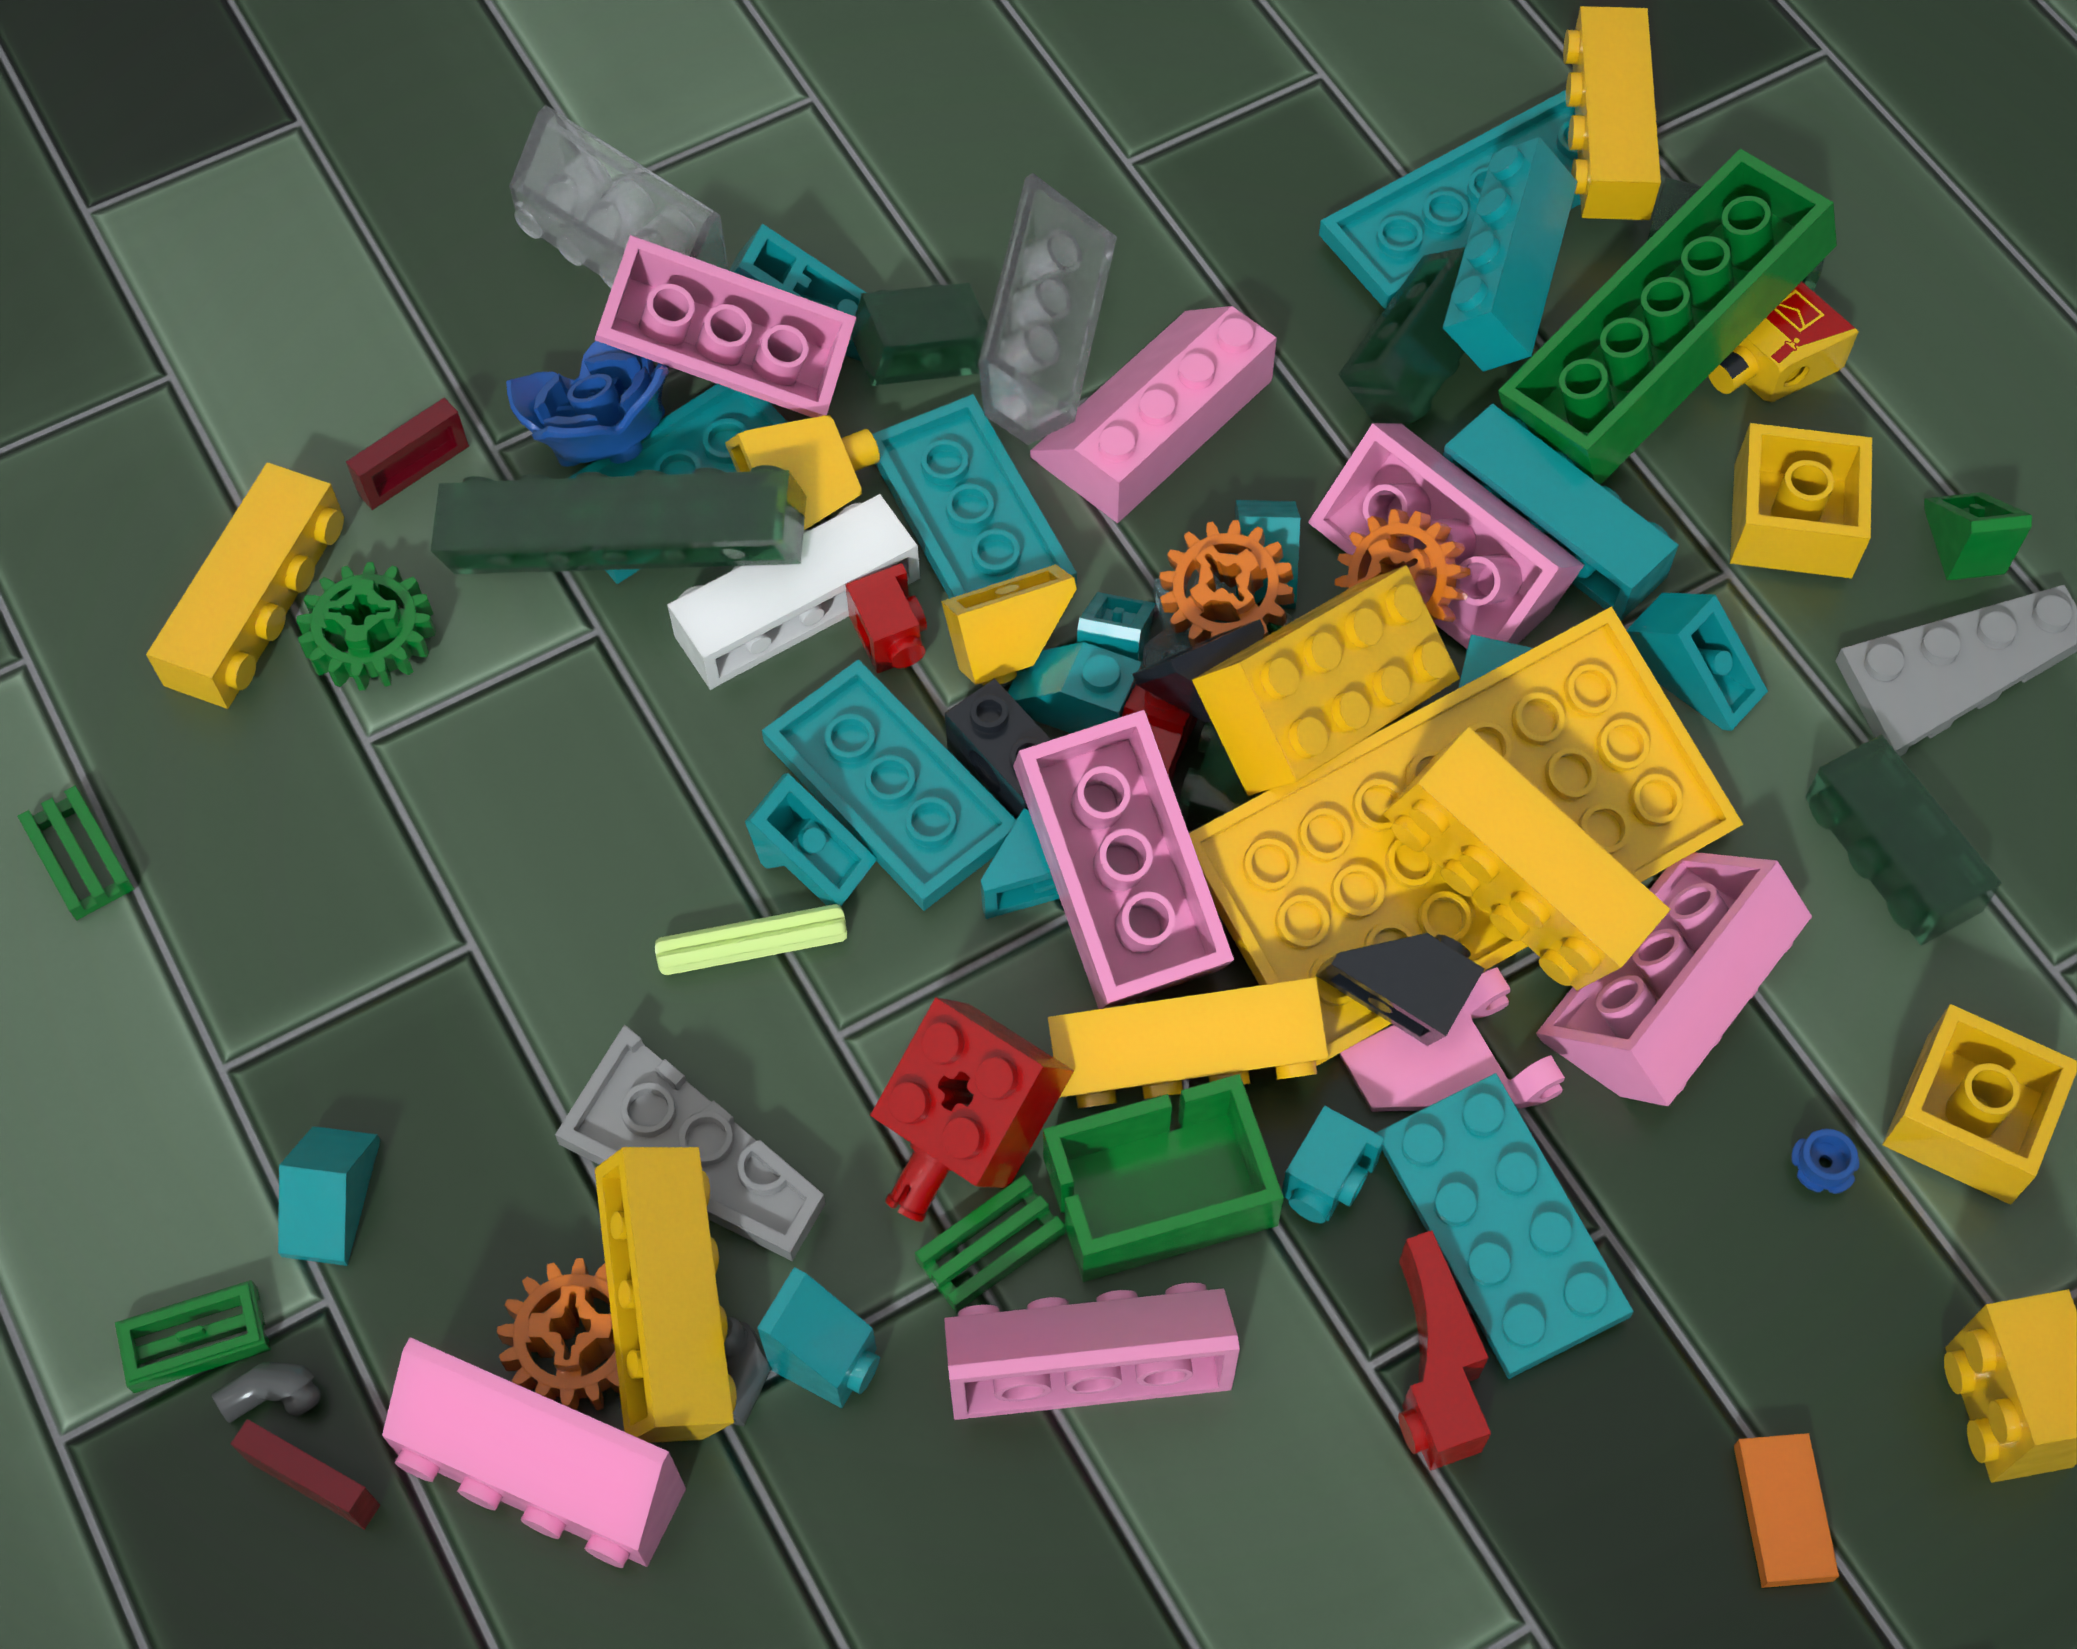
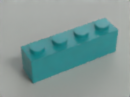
M1540 136L1516 146H1506L1492 155L1443 324V329L1483 372L1532 356L1578 183Z
M1492 403L1445 445L1443 453L1445 458L1584 564V567L1572 584L1605 610L1612 606L1620 621L1667 579L1679 544L1673 541L1661 526L1654 522H1648L1623 503L1615 491L1598 484L1577 468L1565 454L1555 451L1532 434L1527 425L1520 419L1507 415Z

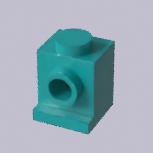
M1324 1105L1285 1172L1282 1186L1283 1197L1288 1199L1290 1207L1305 1219L1315 1223H1324L1325 1220L1329 1221L1339 1202L1349 1207L1353 1204L1365 1183L1368 1173L1373 1172L1379 1161L1385 1138Z

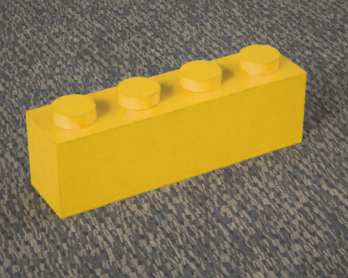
M1580 6L1575 30H1566L1563 61L1564 64L1573 65V72H1569L1566 84V106L1575 107V115L1571 116L1569 123L1568 147L1569 150H1578V159L1573 161L1571 174L1578 181L1575 194H1580L1581 217L1592 219L1650 220L1661 184L1648 8Z
M268 462L265 464L146 654L163 686L229 709L238 692L249 686L254 677L256 663L269 641H274L280 635L285 624L286 613L295 598L309 587L314 577L315 566L326 547L334 544L341 534L345 517L330 483Z
M1316 977L1048 1017L1053 1058L1074 1070L1060 1097L1076 1095L1078 1109L1117 1103L1116 1090L1142 1086L1144 1099L1166 1094H1181V1090H1183L1182 1080L1209 1076V1082L1240 1074L1243 1084H1250L1248 1070L1275 1067L1277 1080L1317 1074L1316 1061L1329 1059Z
M622 1147L595 1168V1178L624 1432L648 1443L703 1440L734 1423L733 1412L737 1399L734 1380L728 1374L724 1347L728 1330L727 1316L723 1307L719 1305L715 1276L719 1264V1252L715 1240L710 1237L707 1205L710 1199L709 1178L702 1170L699 1147Z

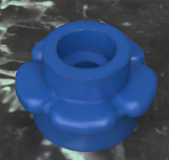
M1833 1129L1813 1131L1807 1139H1799L1791 1153V1161L1798 1168L1797 1178L1806 1188L1814 1192H1821L1825 1189L1832 1194H1838L1846 1191L1854 1183L1855 1177L1853 1173L1858 1170L1860 1164L1858 1152L1852 1140L1842 1132ZM1827 1158L1831 1163V1167H1822L1819 1159Z

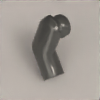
M727 1317L728 1330L724 1342L728 1374L734 1380L737 1393L736 1406L733 1412V1424L745 1426L769 1376L770 1365L753 1328L734 1317Z
M263 1362L213 1392L211 1396L224 1418L230 1423L266 1400H281L289 1415H302L318 1404L321 1391L312 1382L314 1374L304 1365Z

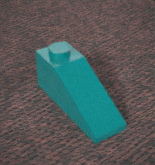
M763 223L737 254L729 271L855 316L856 320L845 356L880 368L886 364L908 321Z

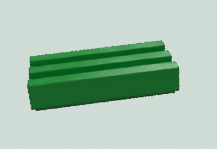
M75 785L64 791L67 798L56 803L53 798H50L41 803L44 809L41 812L32 815L27 810L17 817L68 910L77 921L135 890L82 794ZM75 813L114 880V883L105 888L101 885L65 818ZM52 825L91 894L82 900L79 899L42 830Z
M1024 1174L916 1251L915 1260L957 1313L1065 1234V1225L1058 1216L1054 1217L1049 1210V1204L1041 1195L1038 1196L1034 1192L1033 1184ZM1021 1202L1024 1203L1025 1206L941 1267L937 1264L938 1261ZM1035 1219L1042 1226L956 1288L951 1282L953 1278L988 1255Z
M252 1280L115 1322L127 1388L133 1393L141 1392L270 1351L269 1338L265 1334L263 1327L266 1325L264 1315L258 1304V1300H260L258 1287ZM242 1306V1314L204 1326H194L178 1331L175 1335L136 1347L135 1339ZM247 1331L248 1333L207 1347H203L191 1352H187L172 1358H168L153 1364L140 1367V1364L153 1361L168 1355H172L187 1349H191Z

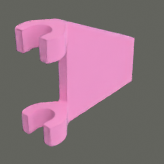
M1498 967L1481 974L1446 1037L1427 1046L1400 1028L1392 1025L1340 1053L1342 1061L1372 1112L1420 1111L1497 1073L1516 1108L1522 1109L1542 1104L1561 1094L1563 1089L1559 1083L1563 1082L1565 1077L1551 1055L1531 1064L1511 1080L1504 1074L1472 1020L1492 1015L1509 1005L1506 994L1510 993L1511 989Z

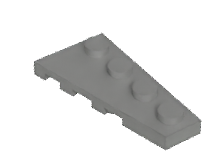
M2061 585L1841 648L1836 663L1888 763L1904 755L1910 746L1928 736L1931 739L1949 728L1957 718L1976 707L1981 709L1995 701L2003 691L2020 681L2027 682L2076 653L2077 606L2066 586Z
M625 1024L555 1134L559 1145L599 1165L622 1147H699L702 1170L707 1174L710 1182V1199L707 1205L708 1220L790 1261L794 1260L826 1204L822 1192L761 1140L756 1141L734 1122L733 1116L714 1100L711 1102L686 1081L685 1075L666 1059H660Z

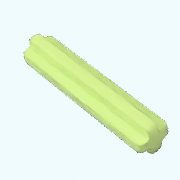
M833 904L660 937L655 941V953L661 973L671 975L843 942L847 939V927L843 909L840 905Z

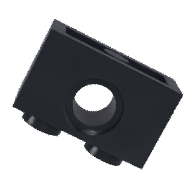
M994 678L945 712L947 750L1017 820L1023 808L1028 810L1013 767L1018 752L1051 739Z

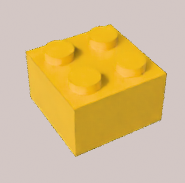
M1750 423L1734 465L1730 564L1852 579L1871 539L1872 437Z
M1950 1004L1927 1036L1882 1145L2011 1205L2038 1173L2076 1076L2077 1060Z
M2069 1289L1986 1304L1945 1347L1947 1352L1944 1356V1369L1948 1383L1956 1394L1962 1395L1970 1419L1967 1424V1436L1974 1457L1978 1462L1985 1463L1991 1483L2073 1468L2077 1465V1310Z

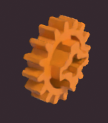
M1391 509L1388 523L1383 518L1376 516L1367 518L1370 534L1364 535L1351 532L1349 538L1357 548L1353 555L1347 553L1339 554L1337 560L1349 566L1348 575L1335 579L1336 586L1351 588L1358 583L1407 565V567H1410L1408 569L1433 622L1436 619L1454 622L1456 616L1448 606L1451 600L1465 601L1468 594L1456 588L1457 579L1471 575L1470 568L1458 566L1455 563V558L1460 556L1465 550L1464 545L1454 541L1445 542L1450 534L1451 527L1440 522L1431 525V515L1414 511L1409 519L1407 512ZM1400 537H1415L1427 547L1423 550L1416 548L1411 551L1409 545L1402 543Z
M1233 520L1229 526L1228 533L1219 534L1214 522H1208L1206 538L1199 540L1194 534L1187 532L1184 537L1188 550L1182 553L1170 549L1168 552L1169 563L1175 571L1160 572L1161 586L1169 591L1162 595L1160 600L1165 613H1174L1170 623L1176 634L1190 628L1188 635L1190 646L1196 645L1219 633L1259 619L1265 630L1263 637L1265 638L1269 635L1266 627L1269 622L1279 626H1284L1287 622L1285 611L1279 605L1294 603L1293 587L1285 584L1293 579L1292 567L1290 563H1279L1283 558V550L1279 542L1269 544L1265 548L1263 547L1265 536L1262 528L1256 527L1248 537L1243 536L1239 520ZM1196 569L1200 575L1199 582L1190 589L1191 596L1186 598L1188 581ZM1214 575L1221 583L1225 582L1230 588L1237 586L1240 601L1233 593L1229 594L1224 588L1217 590ZM1268 578L1265 598L1258 607L1254 599L1255 592L1263 587L1262 580ZM1220 620V621H1228V622H1231V623H1218V622H1214V621Z
M576 1258L571 1274L562 1275L554 1262L547 1264L549 1281L539 1285L535 1280L526 1277L522 1283L529 1295L524 1302L507 1299L504 1304L515 1322L514 1324H504L497 1327V1335L501 1342L512 1346L499 1355L500 1361L506 1371H517L512 1382L528 1390L535 1388V1393L553 1401L556 1397H560L562 1405L574 1410L578 1408L579 1399L588 1397L597 1411L604 1408L603 1391L611 1387L620 1394L611 1314H598L593 1303L595 1297L610 1305L605 1263L597 1270L594 1276L589 1275L583 1258ZM581 1319L587 1332L577 1335L575 1345L571 1346L570 1353L563 1339L573 1338L575 1328L579 1327ZM531 1352H538L540 1358H553L557 1369L556 1376L541 1369L533 1361ZM606 1358H608V1360L606 1361L605 1364H603V1365H602L600 1368H598L597 1370L593 1371V1370H594L597 1366H599Z

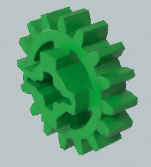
M367 562L363 574L354 576L353 571L347 565L341 569L343 580L337 583L326 577L319 580L324 591L321 597L305 595L303 600L309 613L297 616L296 622L302 633L298 640L306 658L310 659L315 672L319 676L329 672L335 686L341 687L347 682L349 677L354 678L359 691H365L369 685L370 678L379 677L380 682L385 687L390 686L392 681L390 672L399 669L401 672L410 675L414 671L409 658L412 655L427 657L429 654L424 638L433 637L436 633L431 616L434 614L427 594H422L417 580L412 576L403 581L396 566L392 565L383 575H378L374 562Z

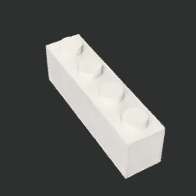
M881 494L863 503L851 504L831 520L811 530H804L781 546L757 558L752 557L741 561L731 572L706 585H697L684 591L677 600L667 604L674 636L711 690L849 617L845 584L900 563L903 564L907 572L908 585L920 579L918 545Z

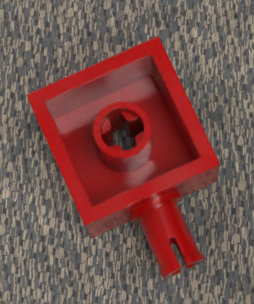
M935 997L870 1114L871 1117L909 1141L910 1147L914 1150L891 1193L886 1196L885 1202L891 1208L901 1205L898 1213L909 1219L923 1222L927 1216L928 1208L949 1171L955 1172L976 1187L1006 1188L1009 1186L1074 1070L969 1003Z

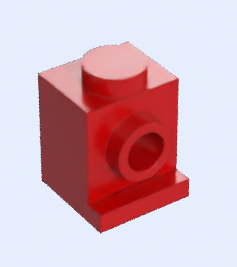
M902 563L845 584L849 617L877 674L894 667L906 668L912 666L923 658L926 650L921 642L920 632L927 630V622L916 596L909 597L907 572Z

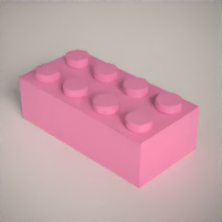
M1145 710L1018 752L1013 767L1098 1009L1115 1007L1223 970L1234 961Z

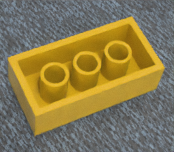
M1406 565L1354 585L1192 679V682L1247 795L1250 796L1299 781L1459 680L1460 677Z
M1469 726L1430 760L1383 813L1393 823L1392 830L1404 845L1417 852L1424 851L1442 868L1440 871L1441 875L1450 887L1464 896L1469 897L1472 895L1491 912L1490 920L1502 934L1514 941H1523L1540 957L1539 965L1550 978L1561 985H1571L1576 991L1622 968L1671 910Z

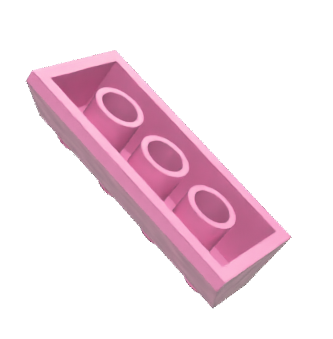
M630 235L595 340L813 418L824 416L828 413L856 317Z
M1233 306L1185 311L1031 449L1030 458L1116 523H1119L1272 381L1277 338Z
M1372 423L1308 521L1310 525L1344 552L1352 555L1357 547L1349 538L1351 532L1364 535L1370 534L1367 518L1376 516L1383 518L1388 523L1391 509L1407 512L1409 519L1414 511L1431 515V525L1440 522L1451 527L1452 529L1445 542L1454 541L1464 545L1465 550L1460 556L1455 558V563L1458 566L1470 568L1471 575L1457 579L1456 588L1463 590L1468 596L1465 601L1451 600L1448 607L1456 616L1453 623L1436 619L1434 622L1466 649L1468 648L1471 634L1518 644L1552 612L1584 567L1582 562L1402 424ZM1400 537L1402 543L1408 544L1411 551L1416 548L1423 550L1427 547L1415 537Z
M1694 852L1666 868L1650 888V891L1671 910L1622 968L1577 991L1572 987L1536 1032L1537 1036L1545 1045L1618 1096L1669 1107L1812 918V915L1777 860Z
M1183 1283L1168 1288L1165 1291V1295L1138 1297L1135 1291L1116 1290L1103 1293L1096 1298L1097 1302L1069 1305V1301L1065 1298L1049 1297L1032 1301L1027 1305V1309L1000 1312L999 1307L994 1305H974L963 1308L958 1312L957 1317L944 1318L954 1420L1230 1391L1233 1386L1240 1348L1238 1334L1224 1288L1207 1290L1206 1285L1201 1283Z
M411 1337L402 1351L382 1434L398 1455L395 1461L398 1467L428 1482H433L437 1473L461 1483L457 1490L460 1495L484 1508L495 1511L501 1501L524 1511L520 1520L530 1528L551 1538L559 1539L563 1530H566L586 1539L588 1542L584 1549L589 1554L610 1565L623 1568L627 1559H630L648 1567L686 1490L669 1451Z

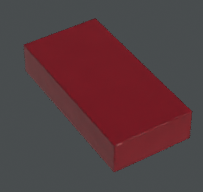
M444 397L347 460L346 464L358 495L371 510H374L468 448L469 444L458 411Z
M248 1419L230 1443L250 1464L364 1530L380 1507L379 1502L366 1487Z

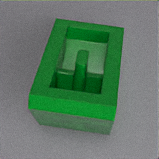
M1983 492L1924 498V511L1946 580L2004 575L2007 573L2032 527L2031 514Z

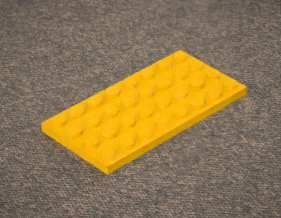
M1612 606L1365 738L1299 781L1270 789L1189 833L1215 908L1259 985L1317 978L1329 1059L1392 1024L1315 976L1321 965L1337 953L1429 933L1433 937L1440 934L1448 936L1464 945L1471 953L1469 959L1483 967L1484 971L1528 947L1523 941H1514L1502 934L1491 922L1489 917L1491 912L1472 895L1469 897L1464 896L1450 887L1441 875L1440 871L1442 868L1424 851L1417 852L1404 845L1392 830L1393 823L1383 815L1385 810L1430 760L1468 726L1640 882L1645 881L1743 825ZM1329 1059L1317 1060L1316 1066Z

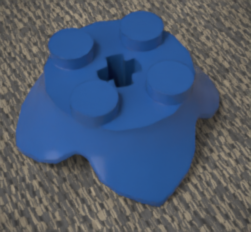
M595 341L583 355L580 374L576 379L571 380L555 372H536L506 381L507 395L513 414L522 425L532 432L534 440L551 447L561 466L569 467L607 458L612 463L620 464L636 458L642 452L641 440L650 434L665 415L661 399L663 385L669 374V366L658 363L655 368L654 361Z

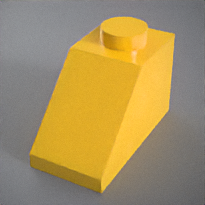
M1055 564L941 601L959 670L975 685L981 683L984 686L994 678L1000 685L1016 678V671L1034 666L1077 590L1074 577Z

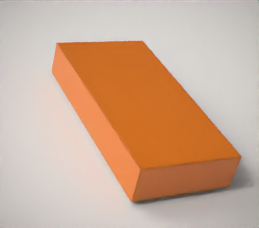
M1809 1433L1739 1439L1734 1444V1450L1761 1587L1835 1581L1839 1577Z

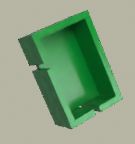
M1240 1074L1181 1090L1178 1115L1180 1129L1170 1131L1172 1104L1168 1094L1043 1129V1159L1060 1213H1065V1229L1082 1282L1257 1233L1279 1225L1284 1197Z

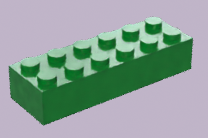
M1740 148L1498 390L1503 411L1507 415L1516 417L1524 422L1532 434L1555 451L1566 455L1577 468L1601 485L1837 246L1834 202Z

